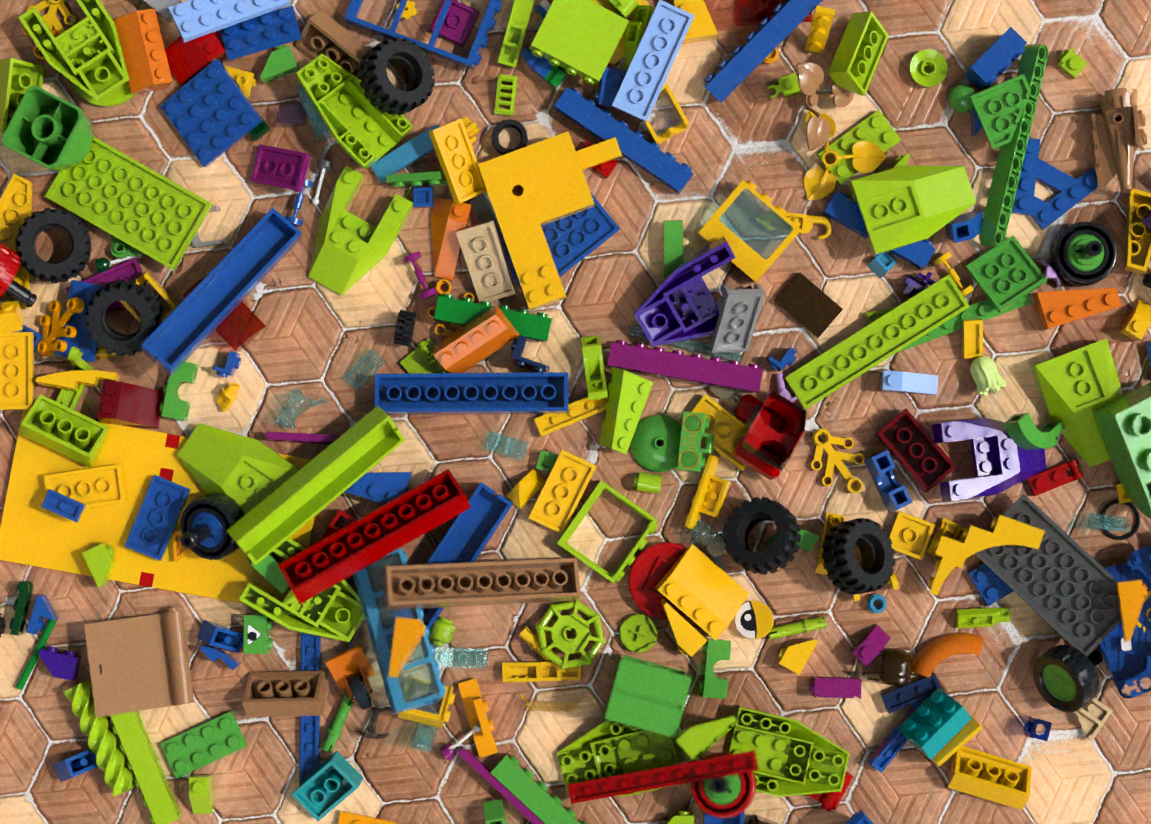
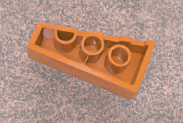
M1116 288L1048 291L1032 294L1043 330L1122 306Z

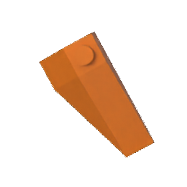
M435 198L431 213L435 277L450 281L454 279L461 253V246L456 231L468 227L472 212V205L463 202L455 204L454 200Z

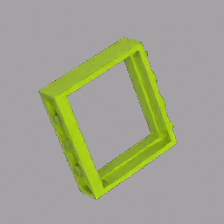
M600 481L557 544L612 583L615 581L619 582L625 574L623 571L625 566H631L636 559L634 554L637 549L642 550L647 543V540H645L646 536L649 533L652 535L658 527L656 524L658 520L609 485ZM603 490L649 521L612 575L567 544V541Z

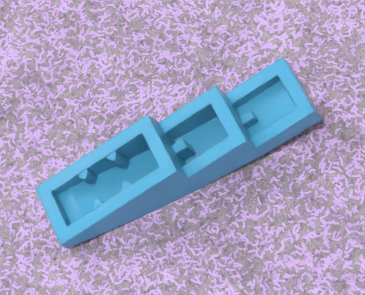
M439 124L426 130L374 163L371 167L380 182L386 180V175L396 174L434 151L435 149L428 132L440 127Z

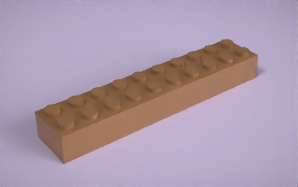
M577 558L386 566L382 571L385 610L575 601L581 596Z

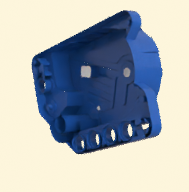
M1151 545L1132 552L1126 564L1113 565L1105 568V570L1118 582L1142 580V584H1146L1148 592L1151 589ZM1151 596L1143 603L1138 617V621L1142 624L1141 629L1135 625L1130 641L1124 642L1122 623L1120 622L1098 645L1111 680L1114 681L1119 695L1126 699L1151 691V686L1144 689L1140 685V681L1144 677L1151 680V620H1148L1151 619V610L1148 613V617H1146L1147 610L1151 608ZM1136 680L1140 692H1137V689H1133L1130 691V695L1122 693L1125 684L1128 687L1134 686L1133 681Z

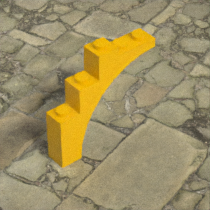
M999 514L998 518H993L990 527L993 528V532L970 524L969 528L965 527L962 538L965 539L964 542L941 534L940 538L936 537L933 548L936 549L935 554L942 557L936 560L934 569L937 570L935 577H930L927 585L930 588L929 593L937 596L944 580L951 571L964 559L976 552L1002 545H1022L1039 549L1045 531Z

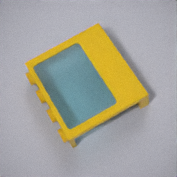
M742 180L698 233L710 244L724 236L736 257L731 262L757 283L800 233L801 229L799 227L801 224L793 217L791 219L785 216L786 211L779 205L773 206L770 203L772 199L764 192L759 194L755 190L757 186L750 180L747 182Z

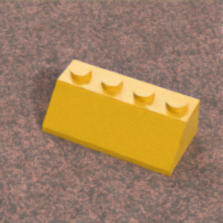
M962 746L954 754L947 788L1022 810L1030 797L1032 767Z

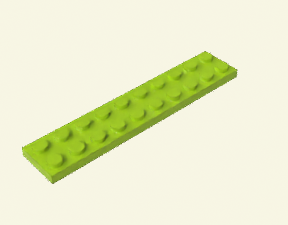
M948 274L785 378L806 410L970 306L950 274Z

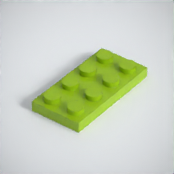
M877 110L829 145V150L837 151L840 156L853 155L852 147L855 143L870 141L879 146L885 153L899 143L901 139L880 110ZM825 149L817 154L822 163V156L826 152ZM853 158L840 159L836 165L829 166V173L835 175L839 186L858 173L852 165Z

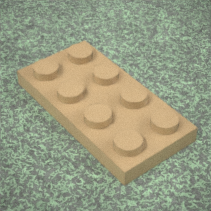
M491 220L457 230L456 235L479 303L480 301L489 302L516 294L517 290L494 221Z

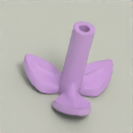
M1038 260L1037 263L1043 265L1046 269L1043 273L1047 279L1053 278L1056 288L1059 287L1060 279L1052 266L1046 261Z
M776 374L778 394L791 402H795L798 397L791 398L790 393L785 389L783 374Z

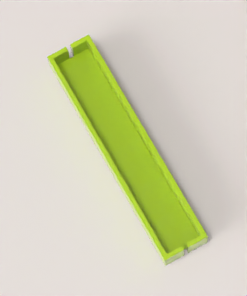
M379 406L375 407L230 527L227 532L256 566L401 445L405 438L396 428L389 415Z

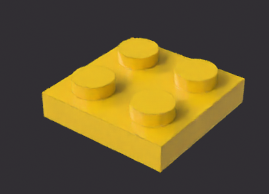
M898 511L888 537L891 538L892 549L922 560L935 524Z

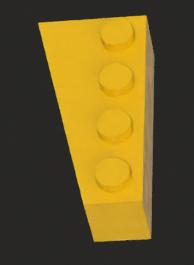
M672 0L673 6L695 15L682 44L717 39L718 33L704 0Z

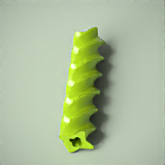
M90 680L64 691L66 698L72 702L73 714L80 719L82 733L88 737L89 749L96 754V764L104 772L105 784L113 790L112 797L135 787L136 784L132 781V771L124 763L122 750L116 746V736L108 728L107 717H95Z

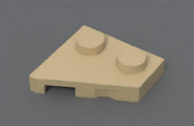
M1094 698L1086 706L1073 713L1086 737L1093 741L1113 710Z

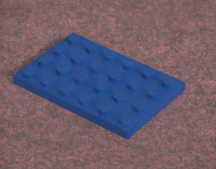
M592 193L595 207L542 226L560 277L620 230ZM499 227L497 233L512 278L522 289L501 228Z

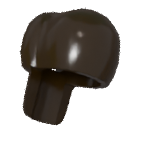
M884 649L881 674L862 672V676L868 680L880 681L887 685L908 686L911 682L912 658L902 649Z

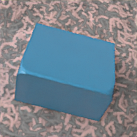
M886 252L877 255L867 266L879 278H882L897 262Z

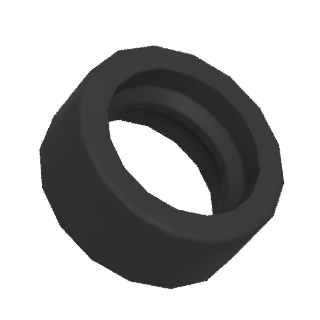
M511 119L498 123L493 129L491 136L493 147L501 155L524 148L528 142L527 131L524 126L518 121ZM508 127L515 128L521 135L520 144L510 150L502 147L498 139L500 132Z

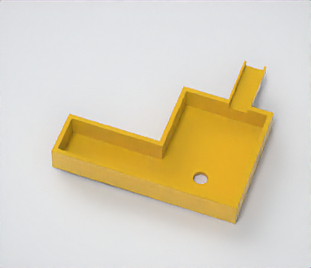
M569 131L478 164L531 311L567 298L542 226L595 207L583 170L621 157L622 153L616 137L575 151ZM516 185L523 187L524 191L521 196H515L512 192Z

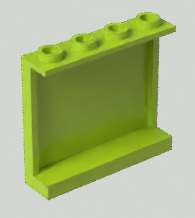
M553 0L529 50L538 58L544 57L548 59L551 65L563 67L568 74L580 76L585 83L597 85L629 21L591 0Z

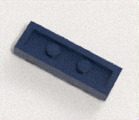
M933 673L929 678L923 677L911 682L908 686H902L881 695L887 712L890 714L912 705L916 701L919 702L928 698L938 687L940 689L941 687L936 675Z

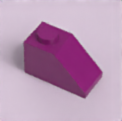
M876 624L850 652L864 666H867L882 651L890 637Z

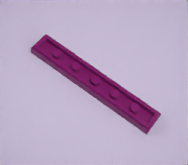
M465 746L459 750L458 754L533 824H545L490 773L491 770Z

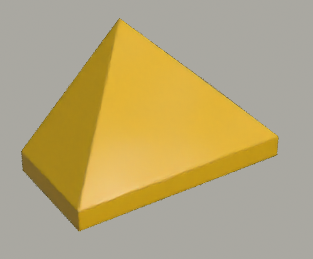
M532 469L507 494V497L521 509L544 486L546 481Z

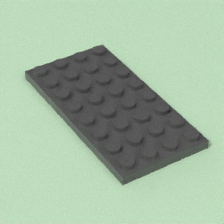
M1023 493L1003 515L1043 529L1045 532L1039 549L1022 545H1002L978 551L975 555L1072 647L1088 656L1121 622L1116 587L1118 581Z

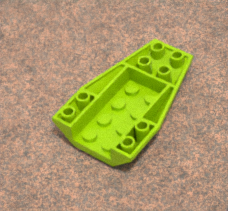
M324 54L319 55L295 74L334 139L363 169L369 168L414 128L403 114L389 115L388 111L383 113L378 110V106L374 107L370 104L371 100L369 98L366 99L364 96L365 91L360 87L359 83L361 80Z

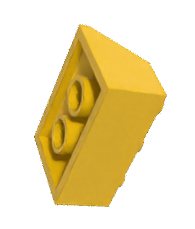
M970 715L972 719L931 761L937 766L942 765L981 731L983 727Z

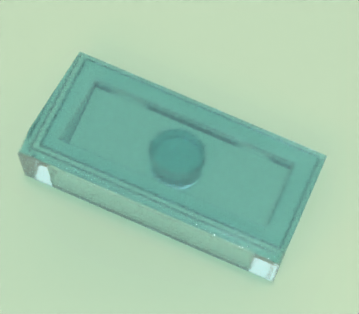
M1089 514V528L1131 532L1127 517Z

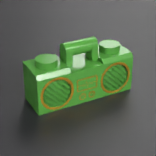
M683 411L676 469L700 472V469L705 467V457L702 456V452L712 453L714 434L705 433V429H709L710 418H706V414ZM702 437H706L705 449L701 448Z

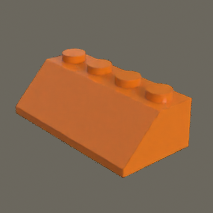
M155 9L134 11L113 19L130 79L128 81L130 93L167 89L173 81Z
M496 305L437 344L433 355L446 371L450 373H463L517 338L520 334Z

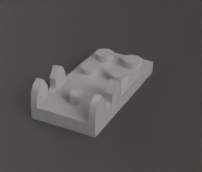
M754 284V289L732 290L727 285H721L723 299L717 298L719 317L710 350L712 353L747 352L765 292L760 284Z

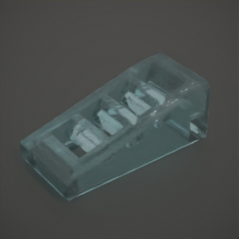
M372 349L344 378L358 390L386 362ZM370 357L376 362L377 366L369 359ZM365 362L372 369L371 372L364 365ZM360 368L367 376L364 377L357 369ZM353 373L361 380L360 382L352 376Z

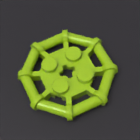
M579 599L558 604L551 603L542 619L535 625L540 646L539 653L560 666L561 670L584 665L590 666L600 648L606 643L600 620L601 615L579 602ZM573 609V613L566 616H562L559 612L562 610ZM578 610L591 619L586 621L578 616ZM555 614L557 617L556 622L552 627H547V623ZM592 622L596 637L591 636L589 631V624ZM566 630H574L575 638L568 639ZM545 631L551 634L552 644L548 647ZM589 641L595 642L589 653L586 654L584 649ZM554 647L564 653V658L561 659L550 650ZM580 653L582 656L579 659L568 660L569 654Z

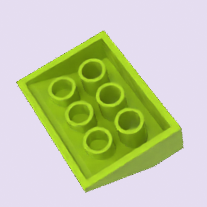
M735 716L697 725L688 730L684 728L677 734L676 747L689 762L698 760L735 727Z

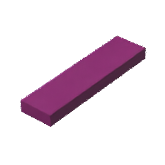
M269 431L266 434V438L270 441L332 444L342 436Z

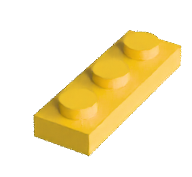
M816 5L804 50L823 54L835 15V9Z

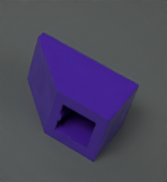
M52 646L39 649V655L53 677L70 681L77 678L81 656H76L77 652L65 650L63 653L57 651L58 648Z

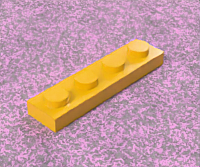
M585 397L569 404V414H544L535 418L534 420L541 437L605 411V404L609 398L589 400V397Z

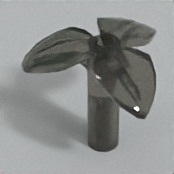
M372 707L369 726L364 732L356 728L355 732L358 735L375 740L388 737L389 733L377 734L376 732L379 708Z

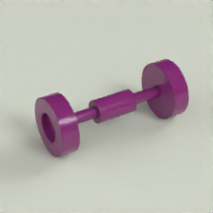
M418 251L404 257L402 260L404 265L413 264L419 284H422L425 291L419 295L421 301L437 295L438 291L436 288L428 290L424 274L416 263L417 260L422 258Z

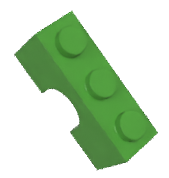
M184 362L172 376L169 375V380L165 382L163 390L166 394L165 400L160 404L161 416L183 421L188 420L191 402L181 400L178 396V389L184 383L195 384L199 365Z
M707 638L708 641L702 648V654L706 655L705 662H701V673H704V678L699 683V692H702V696L706 698L726 699L728 679L715 676L713 668L716 662L720 660L730 661L731 640Z

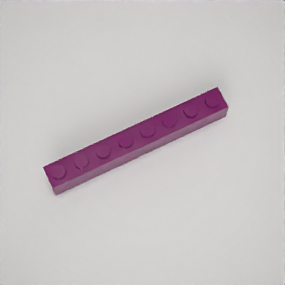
M616 340V343L611 342L607 363L608 367L759 393L763 369H759L760 365L748 364L747 367L740 365L741 362L729 360V363L721 362L722 359L717 357H710V360L702 359L703 355L692 353L691 356H686L684 352L673 350L672 353L665 352V348L654 347L653 350L646 349V345L635 343V346H629L626 341Z

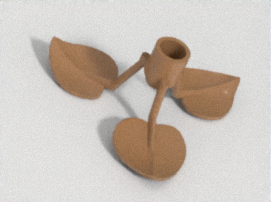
M806 62L795 65L798 73V85L801 90L796 95V102L798 105L805 106L806 110L816 115L810 117L806 125L807 146L809 151H813L828 140L830 125L826 119H821V115L811 107L818 103L819 98L832 97L836 107H845L853 100L855 93L837 86L832 81V94H816L815 92L819 90V85L824 81V73L819 65Z

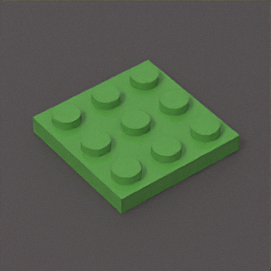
M1013 235L1006 239L1002 246H995L965 267L999 313L1047 282V278Z

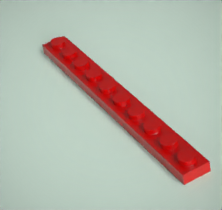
M755 750L570 783L567 786L571 804L747 773L757 771L759 767Z

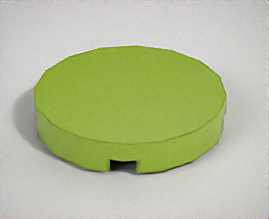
M635 614L623 621L619 635L621 642L627 649L641 653L648 651L654 646L658 630L651 618L646 615Z

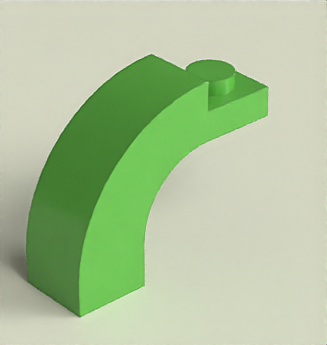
M1029 413L1014 414L1003 424L1014 443L1025 450L1054 447L1058 444L1056 437L1065 428L1063 421L1047 423L1038 430Z

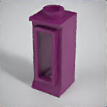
M813 676V681L809 682V692L812 693L813 697L818 695V697L854 698L856 696L861 699V679Z

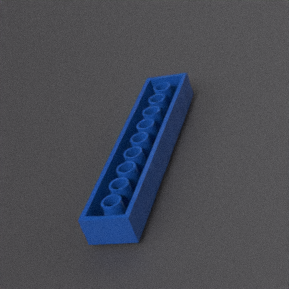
M568 372L375 374V407L379 406L388 415L569 414Z

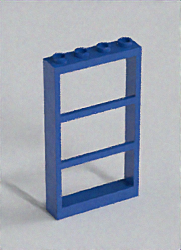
M351 0L344 17L347 23L386 38L400 37L401 40L404 38L411 41V44L416 43L419 45V49L424 50L426 53L472 70L481 61L482 55H480L482 48L487 46L489 37H487L488 32L493 30L496 22L494 19L495 14L500 12L503 3L501 0H490L469 56L466 59L434 47L452 0H445L429 44L395 32L408 0L400 1L389 30L357 18L364 0Z

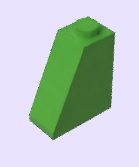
M272 552L256 566L248 558L249 563L279 592L283 594L291 589L278 566L282 562Z

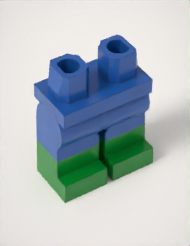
M526 47L520 54L524 61H526V66L556 90L566 78V75H568L565 71L566 69L561 66L557 68L548 62L549 60L544 57L538 58L531 53L532 51Z

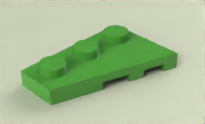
M440 171L386 175V183L392 184L394 188H404L405 185L420 187L422 185L448 184L444 173Z

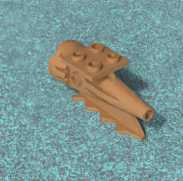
M1117 88L1105 91L1103 96L1101 93L1098 94L1102 114L1096 115L1091 113L1099 191L1104 190L1116 174L1120 184V191H1132L1134 152L1138 148L1141 151L1145 150L1144 145L1148 144L1147 134L1143 129V126H1146L1145 114L1137 106V89L1132 88V92H1127V88Z

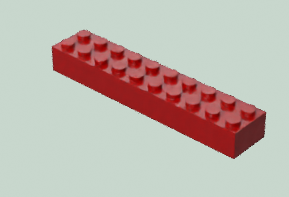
M447 469L283 561L278 566L299 604L468 510L471 506L450 470Z

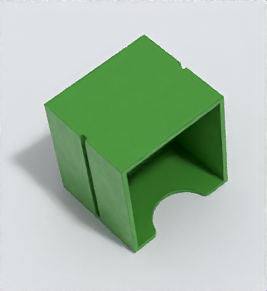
M620 654L604 711L605 719L676 738L692 677L685 671Z

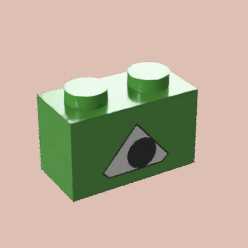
M264 614L244 615V654L270 653V650L273 649V638H270V630H273L272 619Z

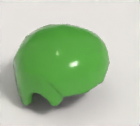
M963 83L953 86L948 95L950 107L960 113L971 111L974 107L969 97L977 94L975 89L969 84Z

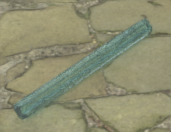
M632 325L630 330L631 336L648 340L641 327ZM689 339L666 344L727 361L734 360L740 362L741 353L739 352L712 353L710 345Z

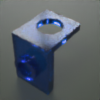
M1029 716L1024 725V735L1048 741L1052 723ZM1037 724L1045 726L1044 734H1036Z

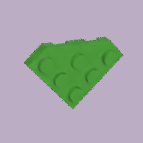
M1024 74L969 97L991 150L1010 143L1013 138L1015 129L1031 94V89Z

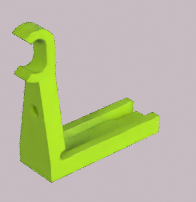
M73 346L68 355V360L72 366L70 371L94 370L92 366L81 358L83 352H80V349ZM79 384L77 392L61 389L56 402L75 410L86 386Z

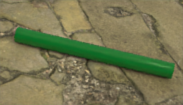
M49 619L15 686L20 690L24 688L40 656L39 649L44 648L57 620Z

